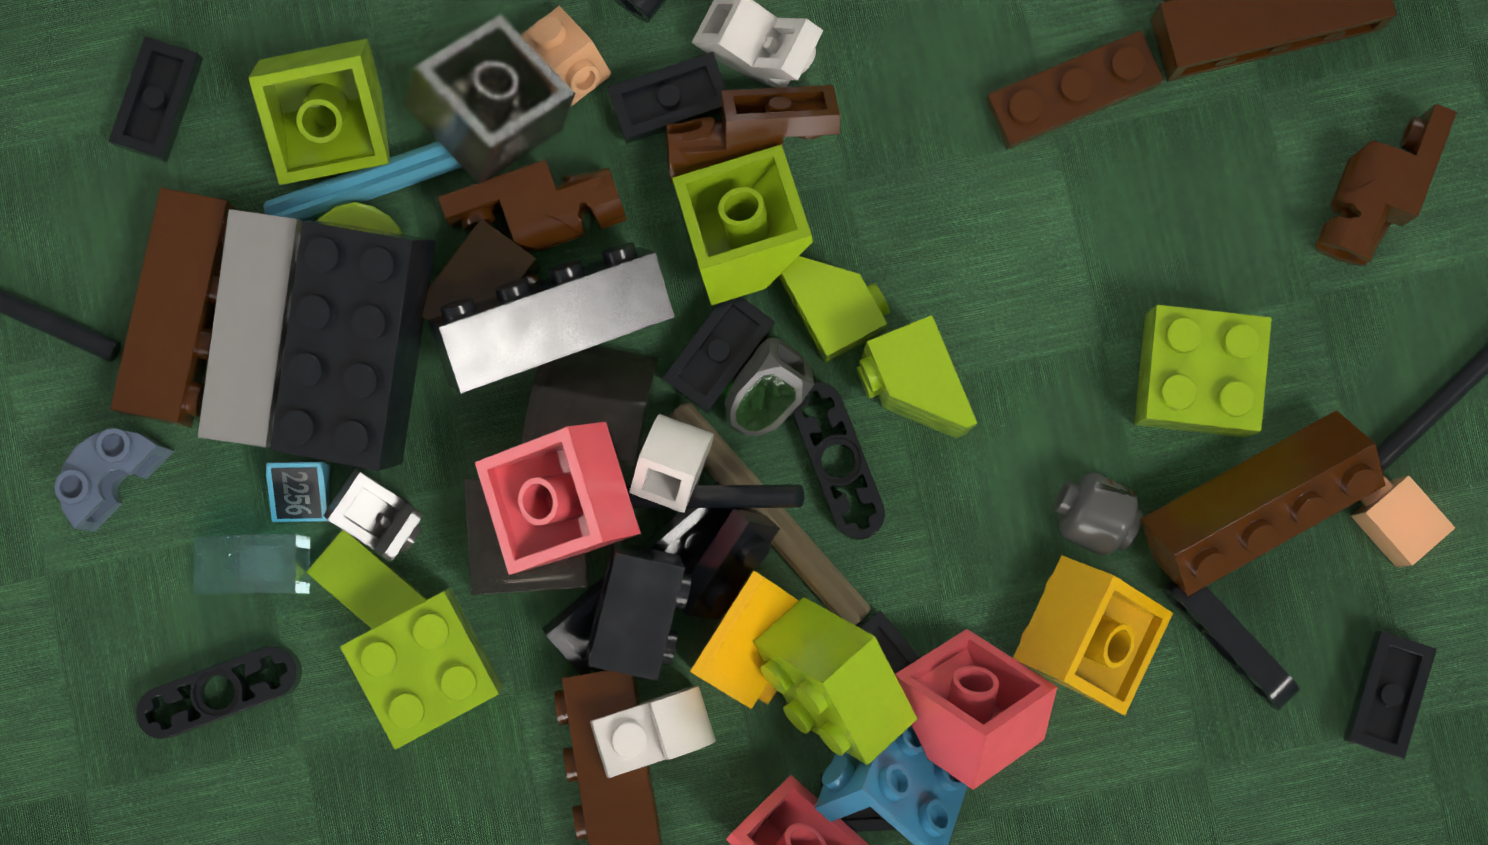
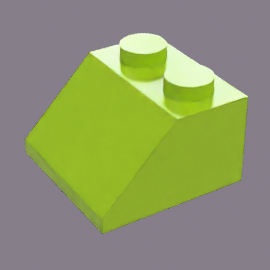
M368 38L258 60L248 79L279 185L389 164L390 155L382 90Z
M782 144L672 178L711 306L766 289L813 242Z
M932 315L866 342L861 356L862 359L859 360L860 366L856 367L869 399L878 396L882 408L953 438L966 435L977 424Z

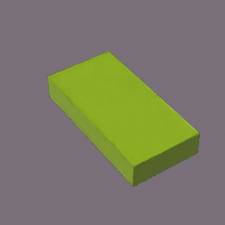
M344 530L338 534L306 571L308 575L371 629L427 600L425 596L361 541Z

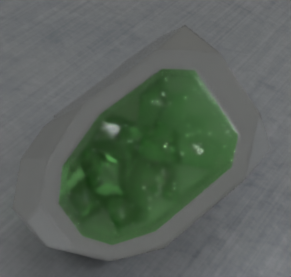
M768 338L758 346L749 362L734 378V384L724 401L725 416L729 426L746 436H760L777 429L803 402L814 386L813 370L810 364L797 350L780 338Z

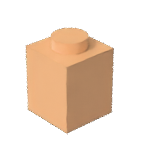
M1409 475L1392 479L1391 481L1386 476H1383L1386 486L1362 498L1360 501L1364 505L1354 512L1351 517L1395 567L1413 566L1452 532L1455 527Z

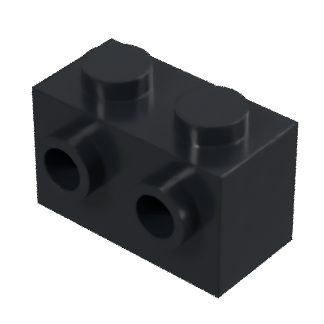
M615 542L611 545L586 649L588 666L658 680L661 664L670 665L676 649L678 631L670 629L675 607L685 608L691 587V575L684 573L685 567L680 555L621 542Z

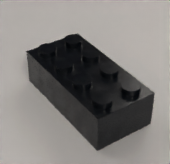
M302 221L270 450L375 471L403 464L424 323L422 316L430 283L436 240L330 221Z

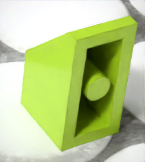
M798 256L778 276L825 363L885 331L887 322L883 316L890 313L889 306L875 283L866 286L859 273Z

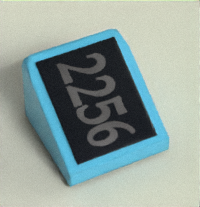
M324 462L266 463V478L272 522L328 521L323 515L330 506V465Z

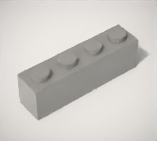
M229 209L198 430L199 438L260 447L271 446L303 220Z

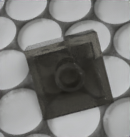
M595 345L539 365L531 388L521 442H529L568 426L606 422L619 465L636 468L642 450L659 357Z

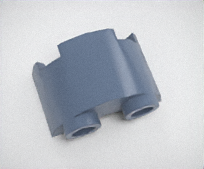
M111 428L101 433L93 434L73 449L62 465L61 473L55 480V495L60 500L63 513L74 529L95 532L123 504L118 495L121 482L131 475L148 479L175 451L157 439L121 429Z

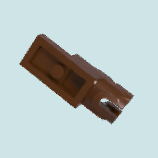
M818 85L721 91V120L703 117L681 123L666 124V152L670 183H674L673 177L782 144L783 147V137L815 139L822 135L840 134V111L834 86Z
M1435 104L1419 118L1413 116L1408 122L1400 141V148L1406 151L1384 143L1371 141L1348 159L1330 204L1332 212L1340 214V216L1332 217L1328 222H1324L1315 246L1316 250L1325 256L1352 265L1366 266L1367 262L1371 263L1375 250L1392 223L1404 226L1419 216L1457 112Z
M546 159L438 197L445 219L453 229L462 226L464 231H472L480 219L491 224L495 221L494 214L503 211L514 242L525 251L530 252L541 251L575 238L584 237L585 229L582 223L586 213L591 214L597 220V224L601 229L627 220L609 167L595 172L562 177L564 183L556 186Z

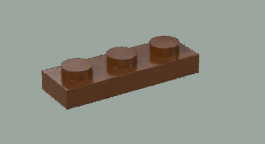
M1142 30L989 93L986 101L1007 149H1010L1156 88L1162 84L1164 79Z

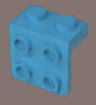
M911 725L868 766L846 752L842 756L835 753L832 763L826 768L822 776L823 787L815 809L832 822L871 807L913 845H949L968 786L927 758Z

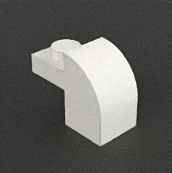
M713 0L692 43L706 53L714 52L716 60L727 67L762 84L780 88L787 87L790 80L798 81L800 75L810 67L816 54L815 46L823 30L808 19L777 18L753 0Z
M659 414L639 455L629 493L684 513L695 485L699 483L714 434Z
M699 685L639 703L640 705L590 721L608 778L665 759L670 760L716 742Z

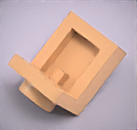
M560 6L516 38L523 52L551 82L567 106L574 105L611 75V71L593 41Z

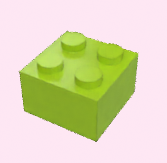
M1156 305L1145 314L1134 425L1243 438L1261 432L1272 317Z
M451 587L340 646L395 750L499 695L504 688Z
M805 597L753 641L765 662L760 667L762 674L778 692L782 693L788 703L783 707L787 718L802 733L807 734L812 730L818 734L823 742L839 756L846 752L868 766L918 719L876 637Z

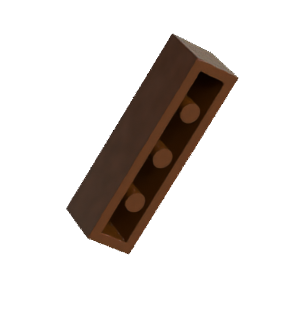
M1164 0L1151 17V23L1168 82L1381 31L1397 14L1393 0Z
M160 187L110 410L128 416L192 428L194 416L199 417L201 415L205 383H202L206 362L209 358L229 209L238 210L227 200Z
M1335 410L1140 520L1153 560L1187 596H1190L1386 485L1376 443Z
M607 670L561 678L563 690L554 691V701L559 725L569 724L572 747L563 748V756L568 782L578 781L582 804L572 807L577 839H587L588 845H663L650 765L608 778L590 724L591 720L640 705L635 676Z

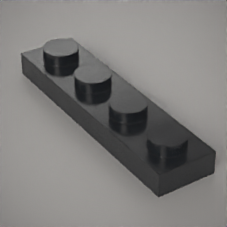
M717 481V482H715L713 485H721V484ZM686 508L684 513L680 512L640 547L680 555L685 567L684 573L690 575L733 509H742ZM604 576L542 628L545 635L580 675H583L591 668L588 666L586 649Z

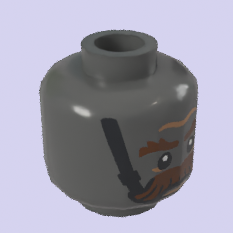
M1093 471L1080 477L1076 483L1070 480L1066 481L1059 490L1053 504V511L1059 513V533L1065 539L1099 556L1109 555L1116 549L1124 551L1134 540L1141 525L1140 519L1143 518V512L1138 509L1137 496L1132 490Z

